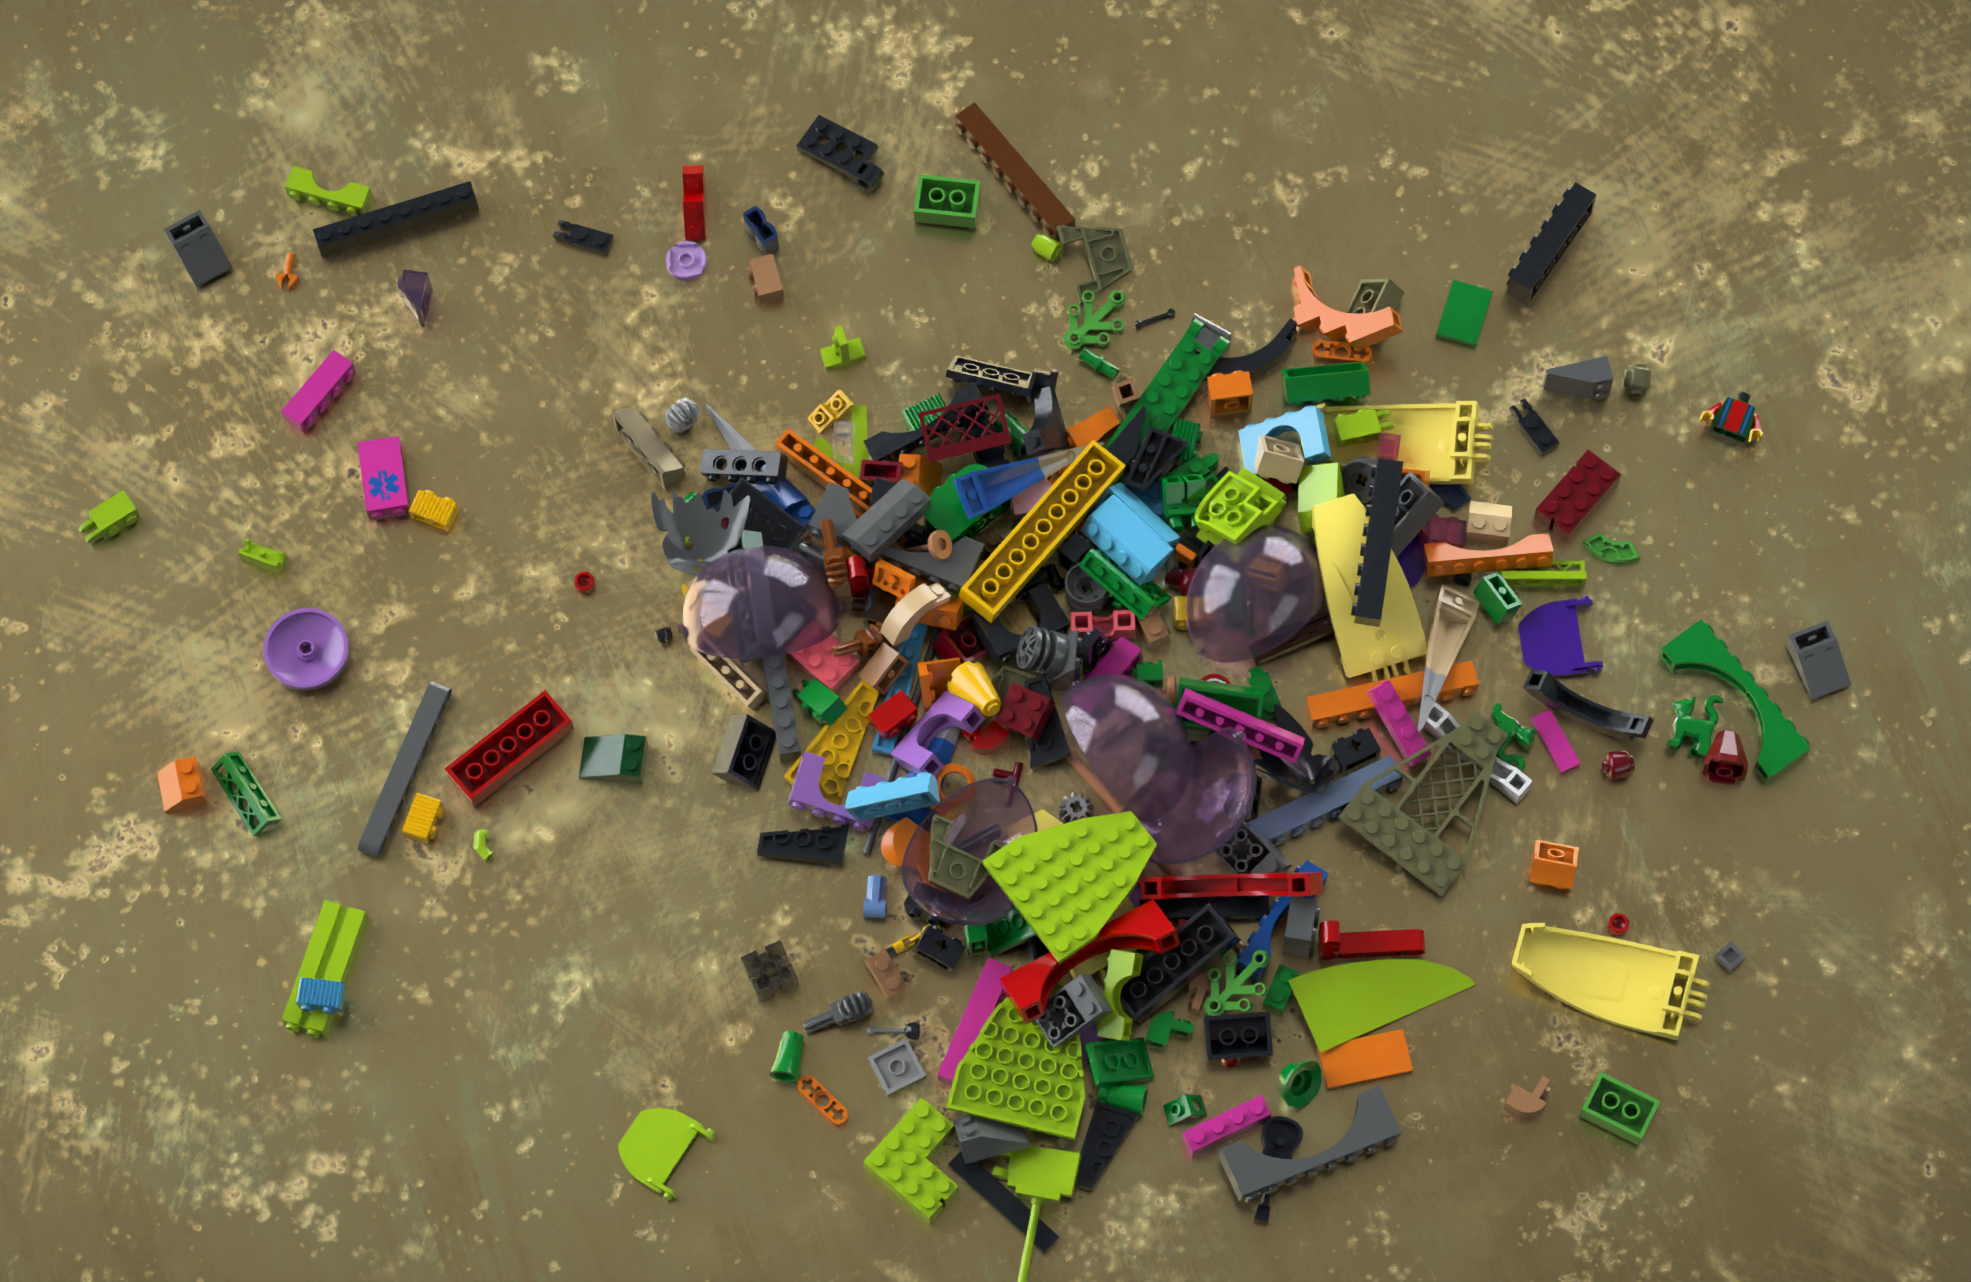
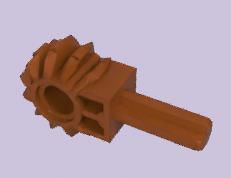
M830 518L820 521L826 549L823 551L827 581L831 588H843V586L849 584L842 547H838L833 520Z
M877 622L875 625L871 624L868 628L856 631L852 641L834 645L831 650L834 657L857 652L864 658L872 657L883 642L890 647L892 644L880 632L883 623Z

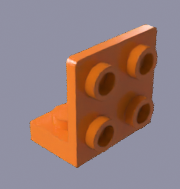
M882 559L876 562L872 584L896 595L899 599H902L913 589L924 583L930 586L927 580L921 577L917 579L910 573Z
M960 658L918 663L924 712L930 709L932 703H935L945 690L948 691V681L951 682L953 678L952 672L961 665Z

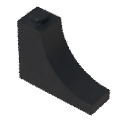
M1054 386L1033 391L1035 402L1034 422L1031 429L1027 433L1022 434L1027 455L1053 452L1069 447L1068 435Z

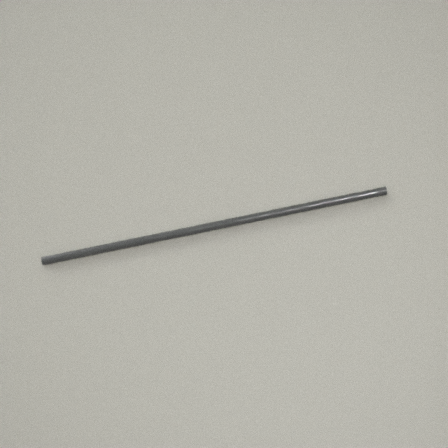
M934 626L923 662L933 661L936 650L932 644L943 628ZM919 676L911 698L912 703L916 707H918L921 698ZM912 724L902 727L897 745L910 732ZM892 758L886 776V782L888 783L894 782L899 763L894 758ZM882 817L874 818L862 851L863 855L870 856Z

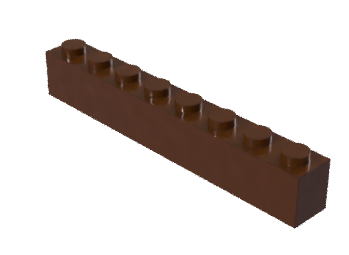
M975 102L955 116V128L961 135L964 134L968 138L969 145L980 152V157L984 163H989L992 166L996 177L1004 180L1008 191L1016 194L1020 205L1028 208L1033 220L1041 223L1046 235L1052 236L1057 241L1060 239L1057 226L1075 227V218Z

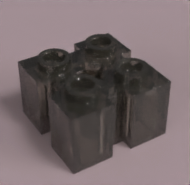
M781 940L765 946V952L758 955L756 950L741 957L749 980L752 979V988L759 1003L775 996L774 990L781 988L785 992L799 986L797 975L792 964L788 961V956ZM771 969L773 973L767 974V970Z

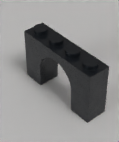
M1044 583L1028 590L1024 601L1035 617L1037 627L1045 628L1048 632L1056 631L1067 635L1071 623L1048 585ZM979 613L973 614L970 625L994 665L1001 662L1005 664L1017 656L1018 644L1022 635L1007 630L998 616L990 623Z

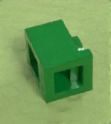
M1158 660V664L1142 662L1137 664V668H1132L1133 680H1137V688L1163 687L1162 660Z

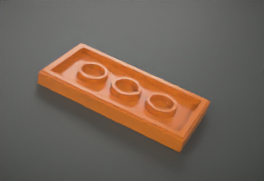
M1403 1029L1348 1040L1321 1053L1318 1049L1327 1090L1413 1072Z

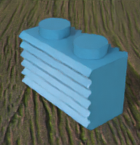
M300 977L296 1004L305 1012H314V1009L322 1010L325 1014L335 1015L336 1012H342L346 987L343 982Z

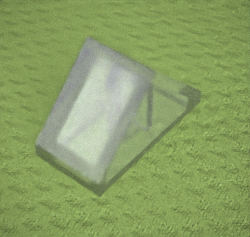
M834 420L833 461L853 462L855 421Z

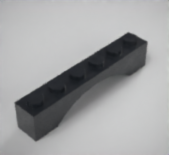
M972 383L957 391L949 405L983 398L977 385ZM980 402V403H976V404H978L979 406L982 407V405L984 404V402ZM972 404L968 405L963 413L973 419L980 409ZM986 404L985 407H984V409L989 410V408H988V406H987V404ZM963 406V407L956 408V409H958L959 411H962V409L964 408V406ZM953 409L947 410L943 418L954 424L959 413ZM983 410L978 416V418L985 414ZM961 416L955 426L963 427L969 419ZM936 418L927 426L933 429L939 418ZM941 420L935 431L945 436L952 426ZM922 427L904 433L881 431L864 440L872 460L893 462V460L899 458L900 454H910L912 450L926 446ZM927 429L928 436L931 433L929 429ZM933 433L929 441L941 437Z

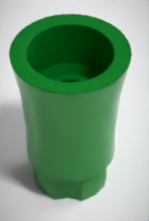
M1005 411L1012 443H1009L1018 458H1024L1028 455L1022 434L1027 433L1029 430L1016 417H1013L1011 413ZM995 419V427L999 432H1003V423Z
M794 1031L783 1033L775 1062L770 1071L772 1078L788 1083H796L800 1080V1063L804 1040L802 1034Z
M1103 1085L1099 1089L1098 1101L1142 1116L1147 1102L1148 1085Z

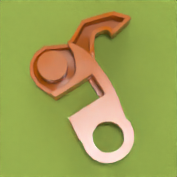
M953 763L944 765L935 776L938 783L940 804L927 807L935 814L953 822L945 843H948L954 836L967 806L973 801L977 790L974 774L967 767ZM959 773L966 779L968 789L961 798L950 799L942 793L940 783L947 774ZM907 817L886 831L882 837L880 849L884 858L891 865L912 868L916 871L924 886L952 895L954 900L961 898L928 882L930 833Z

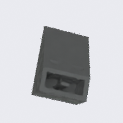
M200 210L164 229L169 243L196 287L233 268Z
M1828 621L1788 636L1785 645L1812 700L1851 685L1837 639Z
M1078 630L1067 634L1070 645L1069 656L1063 671L1056 677L1050 676V690L1072 692L1075 689V685L1080 684L1082 638L1078 637Z
M1243 819L1213 849L1235 874L1286 873L1293 865L1278 848Z
M1080 974L1048 998L1045 1015L1035 1020L1051 1046L1056 1048L1100 1022L1112 1013L1113 1009L1093 977Z

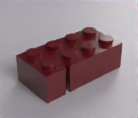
M1588 449L1576 462V466H1573L1536 508L1534 519L1547 529H1550L1554 519L1552 532L1568 543L1619 484L1621 473Z

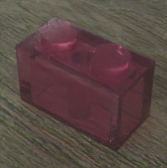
M1434 514L1419 532V546L1445 542L1452 546L1463 548L1466 545V521L1459 520L1457 517L1445 518Z

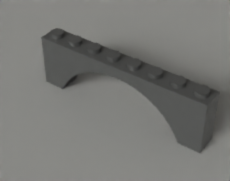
M829 482L809 523V533L813 537L822 540L823 535L820 521L830 518L833 520L838 547L844 546L854 554L861 555L841 536L857 520L851 507L849 489ZM965 536L952 545L950 556L942 560L934 558L930 552H907L889 547L874 562L882 559L910 573L917 579L921 577L928 580L931 585L939 582L941 586L947 588L951 593L959 594L963 585L976 572L985 552V544Z
M1377 1086L1359 1094L1356 1100L1354 1120L1350 1129L1340 1141L1322 1153L1302 1159H1280L1257 1152L1240 1140L1222 1147L1218 1156L1239 1202L1244 1200L1250 1202L1257 1199L1261 1193L1266 1192L1270 1194L1277 1191L1279 1186L1284 1184L1291 1186L1304 1176L1311 1178L1324 1168L1331 1170L1344 1160L1351 1162L1362 1153L1368 1155L1377 1151L1378 1147L1386 1145V1147L1394 1145L1398 1142L1397 1139H1399L1402 1132L1381 1087Z

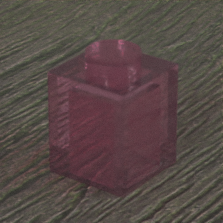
M1380 432L1375 459L1377 461L1378 458L1398 460L1401 435Z

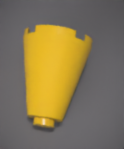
M965 662L952 672L953 678L947 684L950 693L974 704L985 716H992L999 712L1001 707L1000 698L984 666L980 662Z

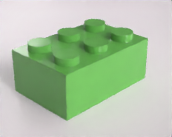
M919 174L914 207L915 222L976 228L981 194L980 181Z
M1600 1072L1579 1117L1639 1146L1658 1109L1660 1101Z

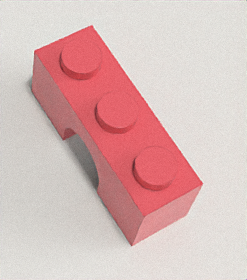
M1116 610L1110 616L1096 617L1092 615V611L1071 612V632L1078 630V637L1083 638L1088 631L1092 632L1096 627L1109 640L1119 639L1121 636L1125 639H1135V614L1130 610Z

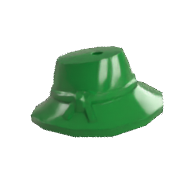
M1307 1059L1299 1064L1290 1063L1282 1069L1279 1082L1283 1087L1282 1097L1288 1106L1300 1108L1308 1104L1318 1094L1322 1082V1073L1317 1061Z

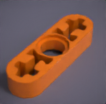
M1318 340L1312 345L1311 353L1317 361L1332 363L1364 361L1367 365L1372 358V350L1369 346L1358 350L1346 342ZM1319 347H1323V354H1319ZM1330 348H1333L1332 356H1330ZM1343 348L1348 354L1345 357H1339L1336 351ZM1351 350H1354L1353 358H1350ZM1361 351L1365 352V357L1363 359L1360 358L1359 355Z
M802 1076L797 1084L799 1093L832 1125L837 1127L845 1125L848 1121L847 1109L813 1076ZM804 1082L807 1084L812 1082V1089L816 1092L814 1096L808 1088L803 1090ZM819 1096H827L829 1103L826 1106H819L817 1104ZM833 1104H836L833 1106V1109L837 1113L843 1112L842 1120L839 1118L834 1120V1113L830 1110Z

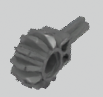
M864 991L844 996L842 999L829 1004L830 1011L804 1021V1028L807 1033H811L834 1022L842 1026L864 1018L873 1010L872 1000L869 998L868 993Z

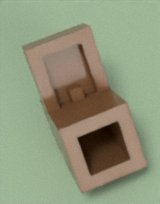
M1133 378L1112 386L1114 402L1117 410L1120 412L1122 421L1140 398Z
M1209 971L1202 972L1189 984V991L1193 993L1190 996L1188 1006L1191 1007V1014L1196 1016L1200 1015L1205 996H1211V980L1208 978ZM1214 971L1212 973V978L1216 979L1218 977V972ZM1222 974V978L1219 981L1220 994L1226 989V974Z
M1542 1076L1532 1094L1516 1085L1506 1100L1504 1109L1520 1118L1538 1116L1546 1107L1547 1103L1543 1100L1546 1099L1551 1090L1548 1087L1550 1080Z

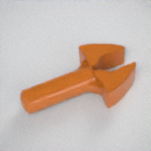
M293 252L287 253L284 272L281 274L276 273V279L281 290L283 289V282L287 277L290 280L288 284L289 291L299 281L298 275L292 274L295 259Z

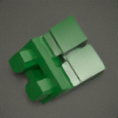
M1201 474L1182 475V479L1180 476L1161 477L1163 493L1162 510L1165 523L1169 524L1170 528L1175 532L1183 531V523L1190 522L1191 530H1200L1195 521V513L1205 497L1206 480Z

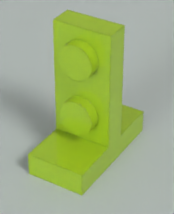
M842 325L834 327L833 345L820 349L826 370L866 359L860 337L847 341Z

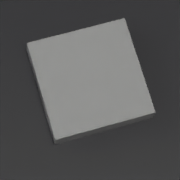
M907 1038L868 1057V1061L887 1097L926 1078V1074Z

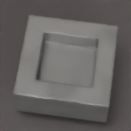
M1729 942L1714 958L1730 973L1745 960L1746 956L1732 942Z

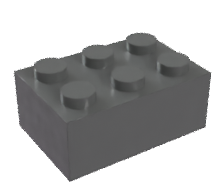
M1291 896L1282 956L1308 960L1309 953H1314L1321 908L1316 907L1317 899Z

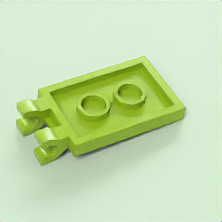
M1029 1145L1028 1148L999 1155L1001 1159H1009L1008 1167L1005 1169L994 1166L992 1175L997 1180L1008 1181L1007 1186L1009 1188L1016 1189V1185L1021 1184L1059 1191L1061 1196L1073 1198L1081 1160L1080 1153Z

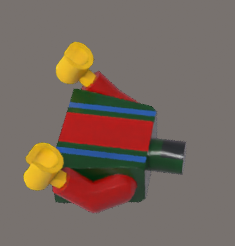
M1739 392L1736 399L1727 397L1724 402H1718L1707 411H1703L1699 418V422L1702 420L1706 421L1707 426H1710L1709 432L1747 445L1748 441L1751 442L1752 439L1757 440L1758 444L1761 443L1763 432L1761 431L1759 416L1754 413L1755 407L1748 404L1750 399L1748 393Z

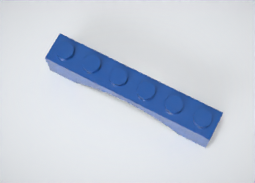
M1308 860L1305 861L1303 866L1299 864L1294 871L1322 872L1323 886L1328 877L1326 871ZM1312 895V896H1299V897H1305V898L1314 899V898H1316L1317 895ZM1281 896L1280 899L1276 898L1270 907L1272 910L1270 914L1262 917L1257 933L1252 932L1247 940L1249 944L1246 949L1242 948L1237 954L1236 969L1242 972L1252 962V956L1258 950L1266 951L1271 957V935L1279 920L1289 911L1291 896ZM1263 955L1257 957L1258 962H1262L1264 959ZM1268 967L1258 968L1250 977L1258 982Z

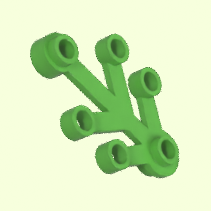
M1090 290L1084 291L1082 294L1084 324L1078 329L1077 316L1080 313V307L1077 304H1071L1067 310L1069 331L1065 333L1063 338L1065 346L1071 350H1077L1083 344L1108 345L1110 336L1105 332L1100 333L1098 336H1088L1085 334L1090 330H1108L1116 333L1123 330L1124 322L1121 319H1115L1113 322H1099L1113 308H1120L1124 305L1125 295L1122 291H1112L1108 301L1093 316L1092 302L1095 295ZM1090 295L1092 299L1086 300L1084 296ZM1119 295L1121 299L1117 301L1113 296ZM1075 308L1077 313H1071L1070 309ZM1119 323L1121 328H1115L1114 324ZM1076 336L1078 340L1073 342L1070 337ZM1100 337H1105L1107 341L1101 342Z
M1263 950L1256 951L1252 956V962L1235 978L1237 956L1228 952L1223 956V962L1226 964V989L1221 994L1219 981L1222 978V972L1217 968H1212L1208 972V978L1211 980V996L1206 999L1204 1008L1210 1016L1222 1015L1225 1010H1241L1243 1012L1251 1010L1252 1003L1246 998H1242L1238 1002L1227 1001L1232 995L1256 994L1264 996L1267 993V986L1263 983L1258 982L1255 985H1243V983L1258 968L1269 966L1271 962L1269 953ZM1232 955L1233 961L1228 963L1227 958ZM1259 955L1264 957L1262 962L1257 961ZM1214 971L1218 972V977L1216 979L1212 978V973ZM1258 986H1263L1262 993H1257ZM1247 1001L1248 1007L1243 1009L1242 1003ZM1217 1002L1218 1007L1213 1010L1212 1003Z

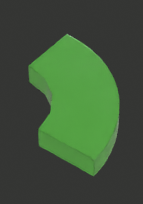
M1599 532L1582 542L1584 547L1593 556L1608 563L1628 564L1640 560V555L1631 540L1624 542L1613 541L1602 532Z

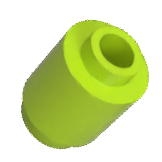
M1037 234L1031 244L1034 252L1050 261L1058 260L1063 253L1062 244L1046 234Z

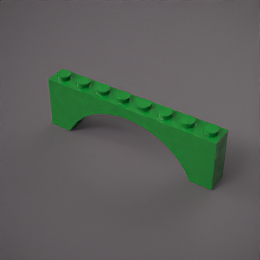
M1700 619L1663 646L1659 656L1672 671L1700 670L1717 675L1735 686L1747 698L1756 713L1761 730V749L1754 768L1769 784L1807 756L1811 748L1810 743L1806 737L1799 735L1794 723L1782 715L1781 708L1776 703L1773 704L1766 690L1762 687L1759 688L1754 682L1753 675L1742 668L1738 657L1731 655L1727 650L1726 643L1714 635L1713 628Z

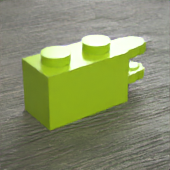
M1361 409L1354 414L1348 415V413L1338 415L1334 418L1332 425L1338 447L1343 448L1379 440L1381 432L1395 427L1392 421L1379 423L1378 421L1391 415L1389 409L1381 411Z
M122 490L88 511L90 519L82 523L78 530L80 533H85L97 527L96 530L92 531L85 538L87 543H92L102 536L104 539L108 536H114L124 526L136 522L140 515L125 491Z

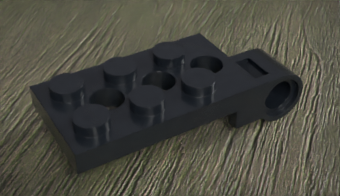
M821 115L817 116L796 145L799 151L848 175L849 180L859 184L867 191H873L884 176L882 169L869 162L878 150L876 143ZM822 138H830L828 143H820ZM840 146L847 147L843 152L836 151ZM855 155H863L861 160H853Z

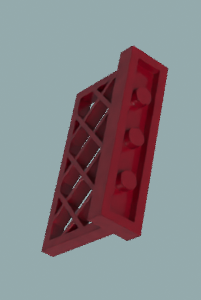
M1000 394L918 413L929 462L1012 443ZM997 399L999 408L995 414L984 409L989 400ZM984 402L982 407L976 403ZM973 404L980 409L974 419L963 413L968 405ZM963 406H964V408L962 409V411H959L958 409H956V408H959V407H963ZM953 409L959 413L954 424L943 418L947 410ZM982 410L992 416L987 427L976 421ZM944 411L941 416H939L938 414H936V413H938V412ZM999 411H1000L1001 419H1000L999 417H997V414H998ZM933 414L939 418L933 429L925 424V415ZM961 416L972 421L966 432L955 426ZM995 418L1003 423V432L995 433L989 429ZM941 420L952 426L946 437L935 431ZM974 423L985 429L981 437L975 438L968 434ZM954 428L965 434L961 441L957 443L948 439ZM927 429H929V430L931 431V433H930L929 436H928V433H927ZM987 431L992 433L991 435L984 436ZM933 433L944 439L940 447L931 448L929 439ZM966 436H968V437L971 438L970 440H965V441H964V439L966 438ZM946 441H948V442L951 443V444H948V445H944V443H945Z

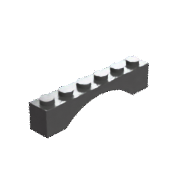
M780 632L776 633L778 646L762 652L780 762L782 763L797 760L801 756L781 636Z

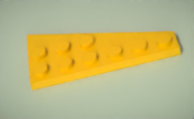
M863 679L844 701L848 709L831 726L826 724L805 750L825 758L819 778V789L822 796L835 805H839L869 722L868 714L873 711L879 694L876 689ZM804 752L784 775V779L792 785Z

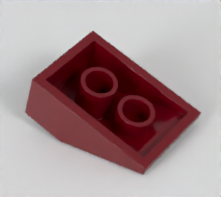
M973 615L962 620L956 631L944 629L939 633L932 646L942 659L960 658V662L963 664L968 661L982 663L990 657L970 625Z

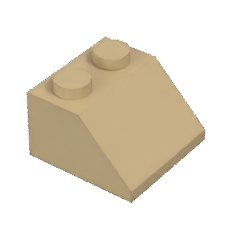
M1260 434L1254 463L1256 474L1267 479L1270 477L1278 479L1285 484L1290 482L1296 484L1304 464L1300 444Z
M1470 501L1465 541L1507 546L1512 506Z

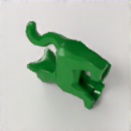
M1711 695L1706 699L1704 705L1705 711L1710 716L1708 721L1690 717L1694 711L1695 697H1692L1691 700L1682 699L1674 701L1672 707L1675 710L1676 718L1673 724V739L1668 740L1667 749L1677 752L1683 740L1688 739L1693 741V746L1688 749V755L1696 758L1700 754L1705 758L1711 747L1713 730L1718 723L1719 715L1713 708V704L1723 703V699L1717 695Z
M1498 702L1491 709L1493 712L1491 717L1496 722V726L1509 736L1497 750L1496 756L1506 763L1516 762V768L1522 772L1526 766L1523 757L1517 754L1506 755L1504 749L1515 738L1520 746L1529 753L1531 751L1530 746L1534 742L1537 732L1533 727L1521 726L1515 718L1502 712V705Z

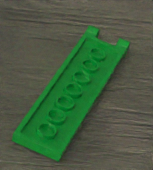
M1195 318L1104 448L1108 449L1143 406L1146 408V416L1137 454L1150 426L1167 433L1221 355L1225 352L1230 341L1220 336L1213 349H1208L1195 340L1204 327V324ZM1198 349L1201 351V353L1195 354V350ZM1126 469L1115 484L1122 482L1125 485L1130 471Z

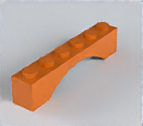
M1549 533L1527 535L1524 539L1511 546L1490 551L1468 550L1445 542L1424 544L1423 563L1427 577L1552 566L1554 550Z

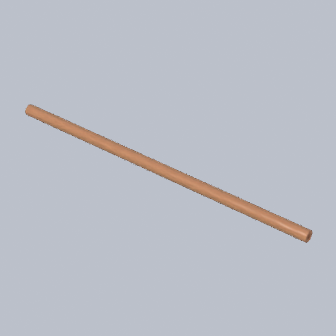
M1070 748L1072 755L1065 757V759L1114 814L1127 812ZM1157 846L1152 857L1167 874L1183 875ZM1240 941L1233 948L1239 953L1242 948L1246 949L1247 946Z

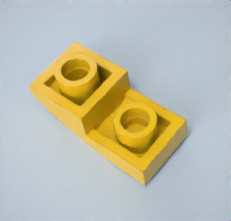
M837 390L825 404H820L807 419L819 433H822L842 418L854 404L842 390Z

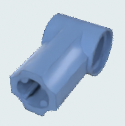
M881 875L868 876L867 897L864 899L863 909L864 918H886L887 900H885L887 877Z

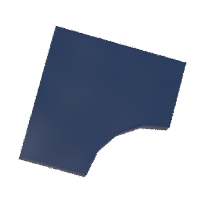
M1429 484V488L1444 501L1443 505L1448 506L1454 512L1471 501L1470 495L1461 484Z

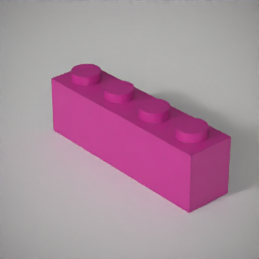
M333 350L281 410L284 420L301 432L311 428L315 423V418L327 409L332 398L337 397L344 384L353 379L356 372L353 363Z
M1122 636L1118 641H1114L1109 647L1108 653L1104 657L1099 658L1094 670L1085 675L1083 683L1079 688H1075L1071 692L1069 699L1071 708L1092 721L1118 687L1132 673V668H1136L1137 664L1142 661V649Z
M1390 680L1383 681L1366 691L1404 759L1427 746ZM1428 750L1407 764L1408 766H1413L1432 754Z
M1260 1095L1184 1131L1182 1140L1191 1157L1194 1158L1265 1124L1271 1118V1112L1264 1098Z

